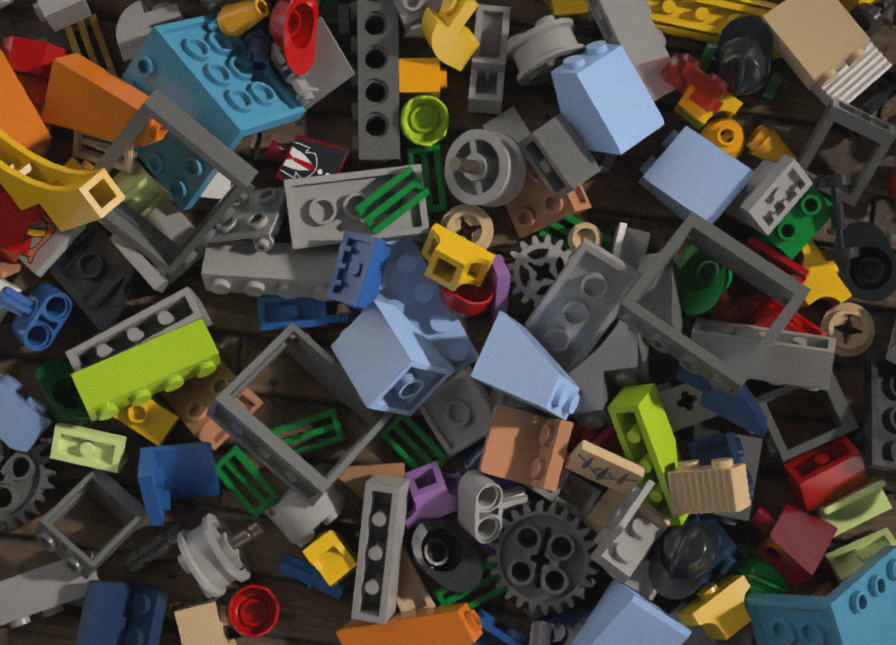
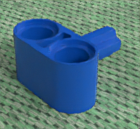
M49 283L37 286L29 297L7 286L0 290V306L17 315L12 324L13 335L30 350L42 351L52 343L72 310L70 298ZM56 297L55 303L51 307L46 308L47 302L51 298ZM37 326L35 334L27 337L29 330Z

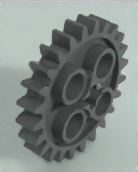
M42 436L38 438L27 453L16 450L13 456H11L12 449L0 439V471L5 475L4 479L0 481V498L6 490H10L12 494V501L7 507L4 508L0 503V532H4L6 523L10 529H18V519L23 523L29 524L31 522L30 511L36 514L42 513L41 508L38 506L39 501L48 503L51 501L44 492L45 490L56 488V486L48 482L49 477L57 475L56 471L48 469V465L55 462L56 459L44 456L51 447L48 444L38 445ZM27 459L29 471L26 475L20 477L17 472L18 464Z
M540 500L537 502L536 510L530 502H527L523 505V512L517 507L511 510L513 519L507 516L502 518L504 528L501 529L498 536L499 540H494L488 544L490 548L497 552L489 556L487 560L497 563V567L490 572V575L501 576L502 579L496 584V587L507 586L509 590L505 598L509 599L516 595L518 597L517 608L528 602L530 613H533L539 605H541L544 615L551 611L552 605L557 613H561L564 610V602L573 608L577 604L575 595L581 599L588 595L583 586L592 588L596 582L589 575L597 574L600 571L599 567L591 564L594 560L590 558L593 553L591 548L596 544L593 542L594 539H588L586 536L592 530V526L585 528L579 526L583 519L582 515L577 516L575 519L570 518L572 507H567L561 513L559 512L557 501L553 502L549 509H547L545 501ZM547 527H550L552 534L545 551V557L550 559V561L542 567L541 587H538L536 579L543 562V557L539 556L538 553L546 547ZM525 528H530L536 532L538 537L536 544H531L525 539ZM558 537H565L570 541L571 551L569 553L563 552L558 548ZM518 562H524L529 566L531 570L530 577H524L518 572ZM551 571H558L563 575V586H557L551 581Z

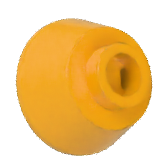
M727 117L715 118L709 121L701 131V136L735 159L741 155L745 148V132L741 125L733 119Z

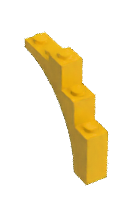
M0 129L1 185L21 210L40 203L61 232L102 219L126 198L104 168L86 171L70 169L52 163L31 152Z

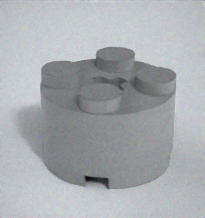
M318 467L314 468L323 477H325L324 473ZM332 485L312 507L290 488L282 495L281 501L277 505L274 503L270 506L265 514L292 544L296 543L301 548L316 535L314 532L321 526V522L327 526L339 516L340 510L346 505L343 501L345 497Z

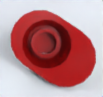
M277 0L270 16V34L277 46L284 50L287 66L296 75L306 74L311 69L314 61L316 28L319 14L317 0Z

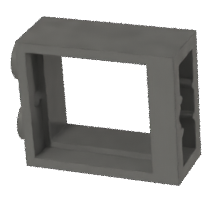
M832 97L796 161L816 188L815 178L823 175L809 169L808 166L833 122L877 142L876 147L851 189L844 185L838 186L839 203L855 206L896 138V130L894 125L836 97ZM831 187L816 188L827 193L826 196L832 201Z
M833 371L831 372L829 391L820 389L818 392L834 427L786 448L766 403L801 386L784 384L754 396L767 416V433L765 438H763L762 444L770 458L775 457L776 461L784 462L859 428Z
M94 468L39 521L34 534L43 548L50 552L54 551L63 559L69 571L76 575L80 574L87 580L142 524L147 513L145 507L107 473ZM87 494L91 495L124 524L117 534L92 559L54 527Z

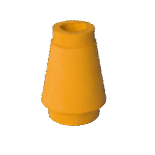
M246 0L227 4L218 12L217 23L220 30L226 36L240 37L263 18L267 17L269 8L265 0Z
M764 124L757 127L745 143L750 149L749 153L761 160L767 159L777 164L784 154L795 158V160L797 159V156L792 153L772 127L767 128Z

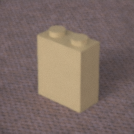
M785 0L762 16V21L770 28L773 35L774 48L809 91L818 84L821 87L828 85L838 76V70L845 65L853 67L866 56L865 50L870 38L838 0Z

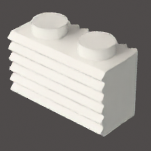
M869 41L865 50L866 56L853 67L845 65L837 71L838 76L828 85L821 87L818 84L811 89L826 107L832 97H836L849 104L892 66L871 41Z

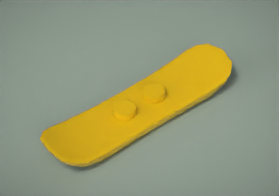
M647 0L651 8L650 16L655 27L662 33L703 42L711 40L716 43L719 41L722 29L730 21L741 16H752L762 20L763 15L779 5L763 0ZM773 48L772 59L781 58L782 56Z

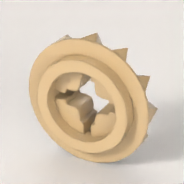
M461 204L453 207L444 215L440 225L456 234L461 230L462 222L460 218H463L469 227L480 226L481 228L476 229L472 233L471 242L487 250L492 241L494 229L491 218L483 209L475 205Z
M846 302L833 306L825 312L819 324L820 329L825 331L828 337L836 338L835 354L841 357H851L863 353L871 345L875 335V326L871 315L865 308L855 303ZM846 320L850 321L849 327L860 331V333L848 335L844 341L843 333L838 331V329H834V327L844 325Z

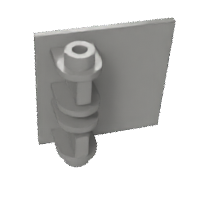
M322 17L318 18L316 28L314 61L311 69L306 74L296 75L291 72L284 57V50L279 48L276 43L270 46L272 51L269 55L290 92L305 110L355 75Z
M284 187L252 191L243 203L236 200L232 205L236 209L223 226L217 222L214 229L216 234L210 240V243L251 238L257 251L265 253L267 250L272 249L275 235L279 233L284 215L287 213Z

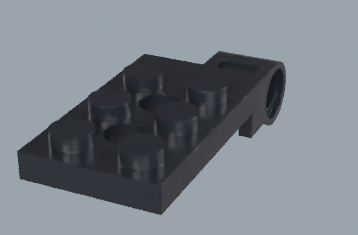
M870 348L864 351L865 468L896 473V424L893 418L894 413H896V392L893 387V382L896 380V364L886 360L887 351Z

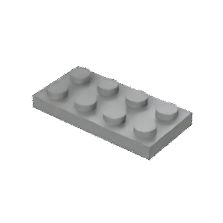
M421 164L410 165L414 170V174L420 178L424 185ZM409 165L284 180L292 250L341 244L345 230L381 239L429 233L425 198L376 236L354 209ZM405 177L364 210L367 214H370L411 181L408 177ZM414 188L373 220L376 226L419 193L418 190Z
M584 237L523 326L531 332L562 369L568 373L586 359L616 317L621 302L643 273Z

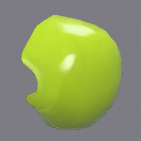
M425 94L408 100L403 105L399 118L401 133L410 143L422 147H431L443 139L447 134L450 122L447 106L437 97Z

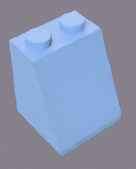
M602 40L591 42L586 45L584 51L578 55L565 58L562 65L551 71L560 112L572 124L575 133L587 150L622 155L664 125L661 113L622 45L606 44V41Z
M685 126L680 133L674 129L661 145L666 150L658 159L651 155L639 169L644 175L638 183L683 221L693 211L713 224L756 173L688 126Z
M376 300L368 304L366 309L363 308L361 314L349 327L341 332L339 338L330 346L365 406L370 409L411 416L454 372L453 367L395 305Z
M499 311L470 376L493 390L566 420L568 415L572 414L578 406L580 398L578 392L580 388L527 328L506 313Z
M613 578L571 645H682L692 631L669 613Z

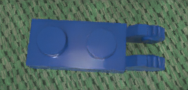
M279 295L257 297L260 331L285 330L292 322L299 328L328 326L329 323L353 322L355 320V314L349 312L328 315L327 302H337L334 300L319 301L310 297L286 299Z

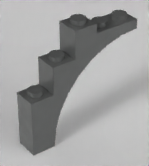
M659 253L639 256L637 270L644 274ZM674 254L638 301V304L682 333V266ZM619 320L616 327L595 352L578 367L567 373L580 388L578 392L580 396L578 406L572 414L568 415L567 419L572 416L581 427L586 429H599L603 425L613 424L607 407L615 398L616 385L624 387L649 381V339L638 332L633 333L627 330L629 326ZM506 396L505 406L545 418L561 419L510 396Z

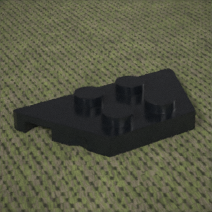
M96 220L84 224L87 227L48 270L98 329L104 332L117 325L139 272L109 239L111 235Z

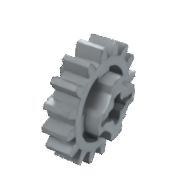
M536 235L531 236V245H527L521 240L519 242L522 249L521 252L511 251L510 255L515 258L514 263L506 264L509 270H513L510 282L516 283V286L511 290L512 294L515 295L522 292L521 302L525 304L531 298L533 299L534 308H536L545 295L536 293L542 286L551 285L554 280L549 277H541L540 280H536L537 273L528 263L531 262L539 266H543L545 262L548 263L547 270L556 279L558 276L556 269L558 257L562 259L565 266L569 260L568 257L574 252L570 248L565 251L561 250L563 246V240L561 239L556 241L554 245L551 244L550 235H545L543 242H539ZM536 249H548L543 257L533 259L527 255ZM520 265L526 268L529 280L526 286L522 284L520 279Z

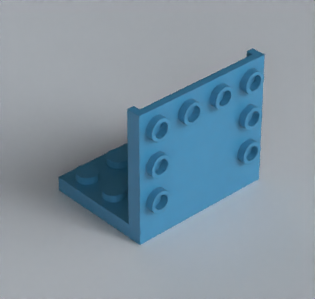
M218 13L154 26L121 79L149 96L156 89L159 90L232 151H234L243 137L300 120L306 112L304 107L296 100L294 95L271 68L269 71L265 70L264 74L259 75L250 72L248 69V51L244 45L245 37L243 35L240 37L226 36L218 26ZM169 131L163 140L143 147L134 146V150H138V157L182 211L194 206L218 173L215 168Z
M884 546L826 597L749 593L744 597V604L752 619L750 623L757 645H896V546Z

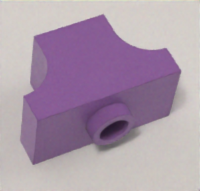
M435 461L405 473L406 478L410 479L405 518L407 529L418 526V524L426 519L438 518L458 510V485L462 478L460 472L445 473L440 469L438 462Z

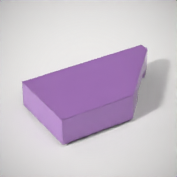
M501 254L495 256L487 276L488 291L494 290V295L490 301L493 324L499 311L507 314L511 275Z

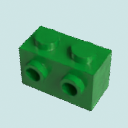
M811 185L768 236L757 230L753 235L764 244L793 260L830 219L829 206L832 203Z

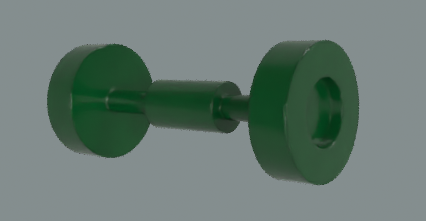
M708 40L696 64V67L704 73L709 64L715 65L716 58L713 56L718 43ZM775 69L772 70L760 93L759 101L766 104L770 103L782 80L783 73Z

